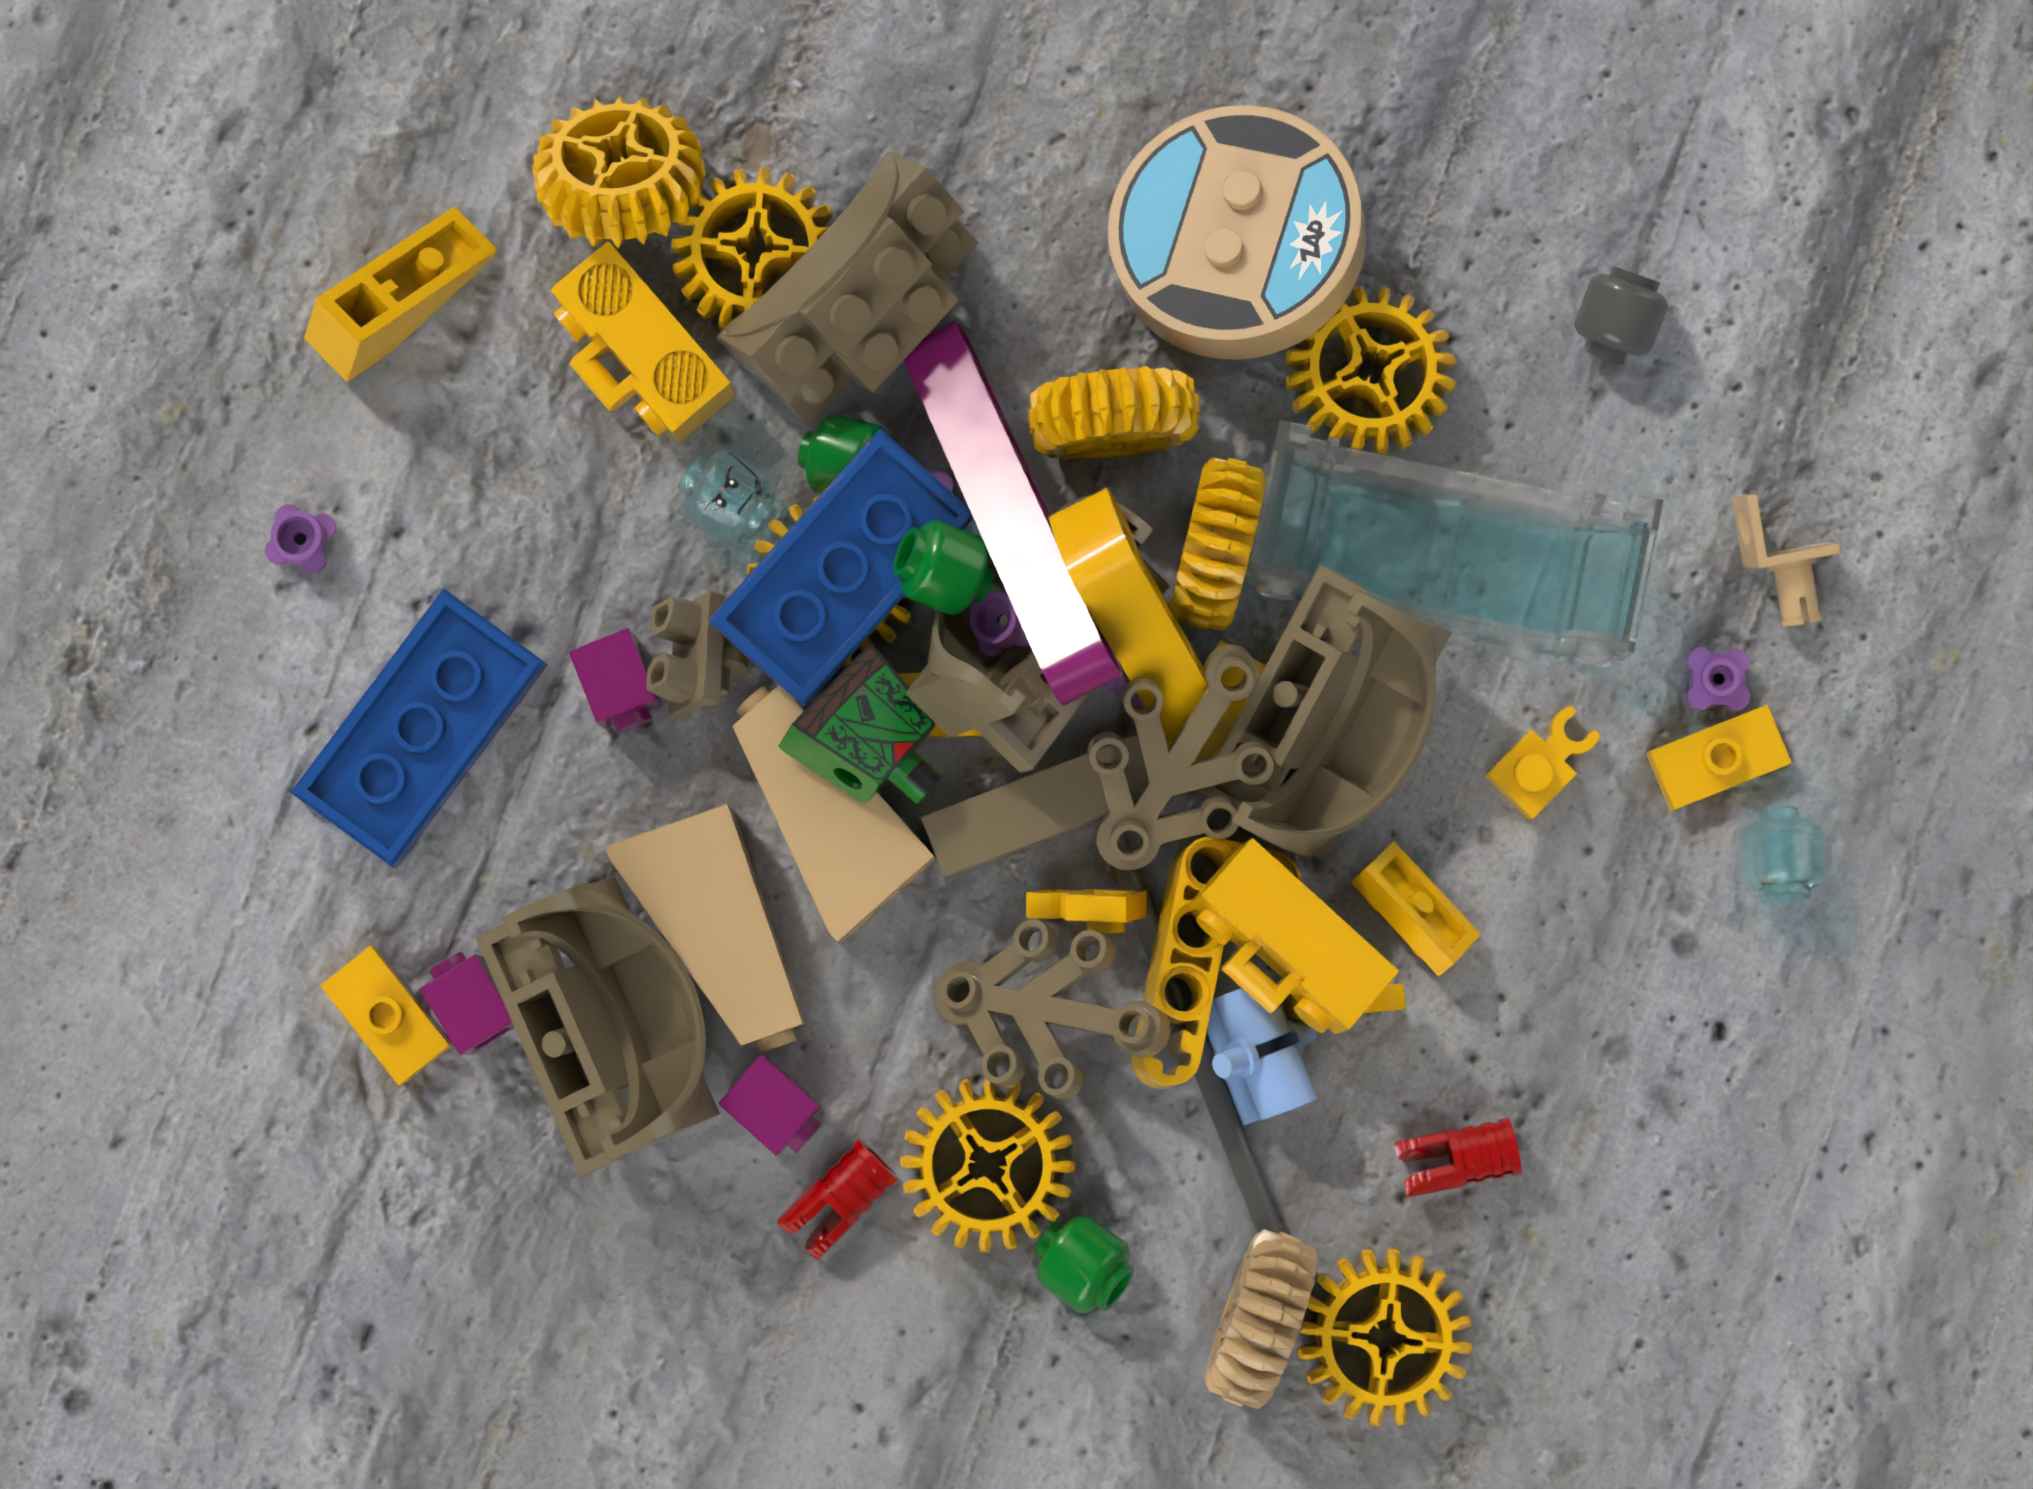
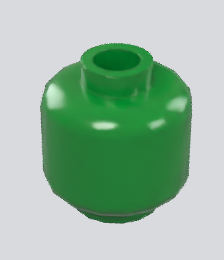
M829 415L819 422L814 432H806L799 446L798 463L801 468L805 469L807 482L813 492L822 494L879 429L885 432L883 427L878 424L844 416Z
M931 520L922 525L920 529L915 527L909 529L901 540L893 561V573L899 577L900 589L903 595L948 615H956L965 611L973 601L977 603L982 602L988 595L995 576L994 567L988 565L989 551L984 540L940 520Z
M1087 1215L1077 1216L1065 1225L1055 1221L1043 1233L1035 1248V1253L1041 1257L1037 1270L1039 1283L1079 1313L1091 1312L1097 1307L1103 1311L1108 1310L1125 1291L1134 1273V1268L1128 1264L1130 1251L1127 1243Z

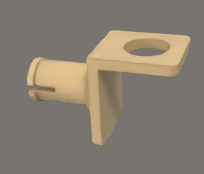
M1756 494L1732 496L1743 567L1758 569L1766 567L1767 571H1774L1781 613V626H1795L1804 624V621L1813 623L1823 620L1822 613L1819 611L1812 564L1818 563L1817 558L1842 553L1841 543L1825 542L1766 553Z

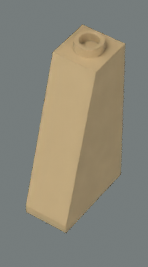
M779 685L771 692L763 686L751 694L737 708L736 712L741 716V719L732 727L829 934L839 944H842L936 859L878 792L867 803L859 802L784 753L778 745L791 724L805 710Z
M728 804L605 846L608 857L740 1045L748 1046L757 1043L759 1052L762 1054L796 1042L793 1030L807 1024L733 809Z

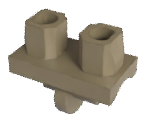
M709 591L693 601L669 597L655 605L651 610L650 631L656 637L672 641L673 645L672 655L663 653L652 659L647 669L646 690L669 700L668 716L686 720L691 717V712L694 709L718 704L720 696L729 694V680L743 677L748 673L749 658L740 650L731 648V642L708 622V619L726 601V596Z

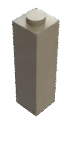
M1137 734L1123 739L1129 753L1128 763L1123 770L1133 804L1149 781ZM1110 744L1100 748L1097 751L1096 758L1102 763H1112L1119 757L1120 749ZM1087 753L921 818L945 881L1098 823L1109 813L1100 774L1091 766Z

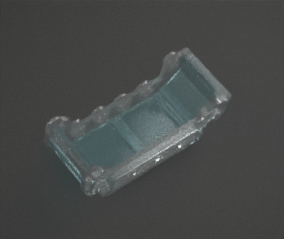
M1283 420L1279 421L1270 454L1271 461L1250 561L1244 581L1257 586V593L1271 598L1300 602L1319 565H1323L1379 596L1399 602L1452 632L1446 643L1448 645L1476 648L1479 640L1503 645L1501 654L1513 659L1537 662L1540 659V654L1574 657L1576 661L1601 667H1612L1614 660H1624L1634 653L1664 500L1631 494L1627 504L1605 499L1606 495L1593 493L1589 498L1339 446L1341 439L1328 437L1326 441L1310 437L1312 426Z

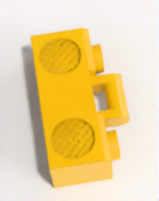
M609 241L604 243L551 289L552 294L561 306L552 313L558 322L576 342H579L585 336L591 341L590 344L572 358L569 365L609 412L617 410L637 393L642 401L634 407V410L654 434L659 437L668 430L674 439L681 443L736 396L733 386L727 377ZM609 351L630 374L620 384L599 361Z
M1254 838L1239 846L1190 902L1200 912V915L1196 918L1198 925L1210 937L1223 945H1226L1231 940L1239 947L1221 970L1270 1014L1291 994L1298 1001L1293 1007L1296 1014L1319 1033H1324L1327 1029L1331 1030L1334 1034L1350 1030L1399 972L1393 964ZM1255 953L1282 977L1277 984L1249 960Z

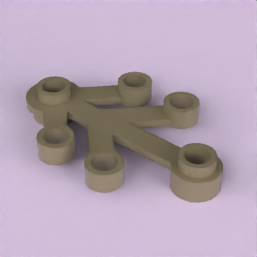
M1232 644L1223 645L1209 654L1204 664V677L1209 686L1169 749L1159 714L1163 707V696L1159 686L1153 680L1145 677L1135 678L1126 684L1122 692V701L1126 712L1134 719L1149 780L1134 804L1123 770L1129 760V753L1124 740L1115 733L1103 732L1096 735L1089 743L1088 757L1093 769L1100 774L1109 813L1098 825L1096 842L1102 858L1111 866L1121 870L1142 868L1156 857L1161 844L1203 833L1214 839L1230 837L1238 828V825L1232 822L1237 810L1233 802L1224 796L1209 797L1198 809L1163 816L1159 815L1171 796L1237 779L1249 785H1259L1271 777L1274 770L1273 758L1263 744L1254 741L1240 745L1235 752L1194 762L1230 703L1248 697L1257 686L1259 679L1258 667L1251 654L1243 647ZM1233 666L1242 668L1245 674L1241 683L1236 686H1226L1221 682L1222 674L1227 668ZM1141 689H1147L1154 693L1153 703L1145 709L1135 708L1131 704L1132 695ZM1107 744L1117 746L1120 749L1117 760L1112 763L1100 762L1096 758V754L1102 746ZM1250 754H1260L1264 757V765L1257 772L1249 773L1242 769L1243 760ZM1224 808L1228 810L1230 817L1224 825L1215 827L1207 823V817L1214 809ZM1126 831H1136L1141 835L1140 843L1132 849H1124L1117 844L1119 836Z
M1030 919L1022 922L1017 927L1013 936V944L981 966L971 961L958 962L944 971L936 985L935 1003L939 1013L949 1022L969 1027L983 1053L981 1071L989 1082L1004 1088L1013 1087L1022 1080L1026 1071L1024 1057L1018 1051L1008 1047L992 1013L1014 1017L1041 1066L1038 1074L1041 1089L1045 1093L1061 1100L1071 1099L1076 1096L1082 1088L1084 1077L1081 1068L1076 1063L1068 1060L1049 1024L1113 1036L1116 1044L1121 1049L1142 1058L1154 1056L1166 1046L1171 1030L1169 1020L1163 1011L1145 1001H1131L1118 1010L1056 998L1090 973L1103 972L1113 963L1115 958L1113 942L1095 930L1080 932L1073 939L1068 956L1020 990L1000 987V985L1031 961H1046L1056 951L1058 939L1055 931L1039 920ZM1041 931L1043 937L1040 946L1030 951L1028 947L1030 937L1035 932ZM1094 942H1099L1100 952L1094 960L1087 962L1085 953L1088 946ZM968 982L970 986L969 994L965 1000L958 1002V993L961 987ZM1136 1016H1142L1143 1027L1137 1035L1130 1037L1128 1034L1130 1023ZM1009 1056L1010 1068L1008 1072L998 1077L996 1071L998 1062L1003 1057ZM1066 1067L1068 1070V1080L1063 1087L1056 1089L1054 1086V1076L1060 1069Z

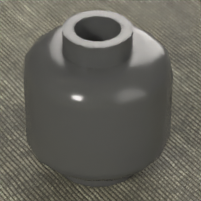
M1612 266L1609 275L1599 274L1592 277L1574 324L1579 335L1591 340L1587 352L1622 365L1627 353L1637 356L1648 354L1653 348L1668 308L1666 298L1657 292L1660 282Z

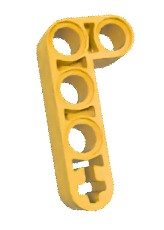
M1107 487L1048 518L1065 568L1130 681L1139 677L1149 678L1159 686L1163 696V707L1159 714L1165 739L1169 741L1177 737L1209 685L1204 677V667L1140 556L1128 523L1114 496ZM1147 689L1136 691L1146 708L1153 703L1154 693Z
M1203 837L1182 848L1173 857L1170 864L1142 1001L1163 1011L1169 1020L1170 1026L1185 1025L1186 1030L1171 1034L1168 1053L1178 1058V1065L1166 1069L1164 1073H1162V1061L1153 1058V1056L1142 1058L1131 1054V1066L1135 1076L1143 1084L1151 1088L1165 1089L1188 1081L1197 1072L1201 1062L1224 947L1223 944L1214 940L1205 931L1204 941L1199 948L1187 946L1179 937L1178 923L1183 915H1189L1194 918L1200 915V912L1190 902L1205 886V884L1198 882L1193 876L1190 869L1191 859L1195 853L1209 856L1214 861L1218 871L1235 850L1244 843ZM1266 849L1301 881L1298 867L1289 856L1278 851ZM1170 978L1183 980L1191 990L1192 1002L1185 1012L1173 1009L1166 1000L1165 986ZM1139 1016L1135 1035L1143 1027L1142 1016Z

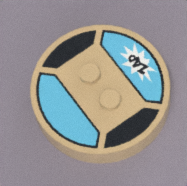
M1236 105L1219 107L1191 115L1174 123L1145 145L1127 167L1114 193L1109 212L1108 243L1111 259L1123 291L1138 317L1148 328L1173 346L1189 353L1215 359L1240 360L1262 357L1285 350L1314 334L1336 314L1351 293L1362 268L1366 247V223L1353 171L1338 147L1323 132L1305 120L1284 111L1261 106Z

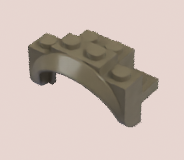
M888 152L875 165L871 177L862 190L827 231L764 295L742 314L730 321L716 336L717 341L741 368L759 378L800 421L808 426L819 417L851 381L874 393L959 301L943 282L979 244L958 220L965 211L926 167L895 153Z
M1083 496L1049 513L1052 516L1089 496ZM1118 503L1131 530L1136 546H1141L1153 529L1135 513ZM989 554L988 565L994 567L995 570L994 581L989 593H1004L1005 587ZM1142 557L1161 593L1164 595L1170 585ZM972 603L965 611L956 615H948L937 610L933 621L928 664L905 694L950 738L976 729L1020 773L1034 769L1090 692L1062 706L1051 690L1030 645L1022 647L1015 644L1004 648L997 657L986 656L979 650V639L971 629L970 609ZM1006 615L1001 616L999 621L1000 626L1003 627L1008 622Z
M1319 565L1260 675L1256 688L1250 694L1218 754L1220 756L1235 752L1240 745L1246 742H1259L1269 750L1273 758L1274 770L1271 777L1259 785H1249L1237 779L1202 788L1199 790V793L1207 798L1224 796L1230 799L1237 810L1232 822L1278 847L1303 856L1330 858L1342 835L1380 809L1401 786L1418 760L1429 735L1435 711L1436 662L1452 632L1405 605L1381 597L1335 570ZM1362 635L1360 653L1354 651V648ZM1260 754L1248 755L1242 762V769L1249 773L1259 771L1264 765V757ZM1289 769H1298L1291 776V778L1281 786Z
M616 878L575 886L547 896L502 917L504 924L476 938L580 1177L645 1147L675 1136L720 1114L704 1079L705 1023L694 984L683 963L670 945L654 929L630 911ZM557 948L569 957L576 966L565 968ZM629 1086L628 1108L619 1091Z

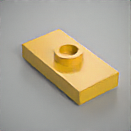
M1768 704L1646 753L1670 812L1792 764Z
M370 945L320 985L398 1086L405 1085L453 1046L375 946Z

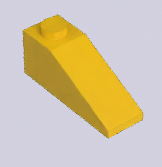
M454 206L315 299L304 339L348 383L393 352L496 256L498 249Z

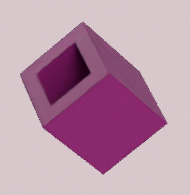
M629 628L569 651L596 723L603 729L614 726L617 733L636 729L653 720L650 711L663 706L660 696L646 690L648 666L637 638Z
M461 951L448 957L429 971L434 980L419 989L459 1055H472L514 1028L486 961L481 955L474 954L467 959Z
M760 1055L718 1103L720 1107L775 1156L781 1154L787 1146L797 1154L822 1126L814 1116L823 1105L767 1055Z

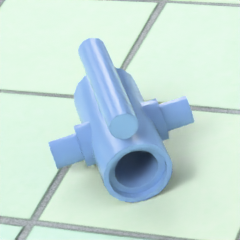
M1242 988L1213 999L1206 1032L1215 1053L1212 1065L1215 1073L1220 1078L1225 1079L1243 1126L1257 1120H1264L1317 1099L1301 1057L1305 1046L1316 1040V1030L1307 1025L1303 1020L1297 1022L1287 1020L1281 1004L1270 1014Z

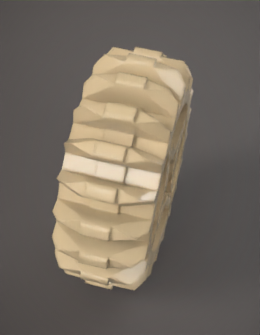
M1263 1229L1254 1236L1247 1252L1244 1254L1240 1268L1237 1270L1234 1283L1215 1332L1213 1345L1209 1352L1210 1357L1204 1376L1209 1392L1221 1396L1226 1402L1240 1407L1246 1405L1255 1409H1260L1272 1398L1275 1388L1279 1385L1282 1373L1287 1367L1292 1349H1294L1296 1338L1302 1326L1305 1311L1309 1305L1310 1294L1315 1284L1314 1277L1318 1269V1258L1315 1248L1302 1243L1301 1239L1281 1231L1278 1234Z

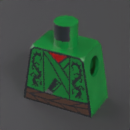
M871 643L791 724L778 745L784 753L854 799L867 803L890 780L917 805L943 777L916 752L936 726L935 722L905 694L909 687L880 651Z

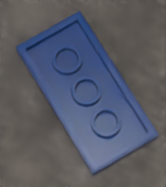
M879 429L708 619V622L805 708L905 596L900 589L899 577L893 573V561L898 546L908 530L913 527L920 529L922 525L931 520H940L964 530L974 519L969 507L883 430Z
M443 588L290 793L393 868H397L548 664Z

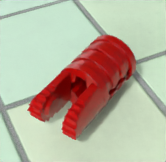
M1508 1117L1498 1119V1122L1494 1123L1485 1122L1481 1123L1480 1126L1473 1127L1471 1125L1456 1131L1455 1129L1407 1138L1394 1143L1397 1158H1399V1161L1403 1160V1162L1448 1154L1450 1165L1421 1171L1405 1179L1404 1186L1408 1198L1467 1186V1183H1480L1490 1178H1493V1180L1503 1178L1504 1175L1516 1176L1522 1174L1517 1141Z
M860 1138L852 1144L853 1147L848 1152L846 1151L839 1158L840 1160L835 1165L833 1164L826 1171L827 1173L822 1178L819 1177L777 1219L776 1223L789 1234H795L796 1231H800L827 1204L833 1208V1211L820 1223V1226L815 1228L812 1234H810V1237L806 1240L807 1243L804 1245L806 1247L805 1250L817 1260L860 1219L859 1216L863 1212H867L873 1206L872 1203L876 1199H880L886 1193V1189L894 1186L899 1181L898 1176L889 1165Z

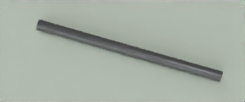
M1124 832L1119 836L1117 844L1124 849H1131ZM1111 866L1120 890L1147 891V916L1133 922L1150 963L1159 916L1140 869L1121 870ZM1170 978L1165 986L1166 1000L1173 1009L1185 1012L1192 1002L1187 986L1181 979ZM1185 1025L1175 1026L1177 1032L1186 1030ZM1206 1036L1201 1062L1197 1072L1194 1074L1257 1233L1265 1229L1279 1234L1280 1231L1284 1232V1229L1225 1081L1213 1069L1212 1060L1214 1054Z

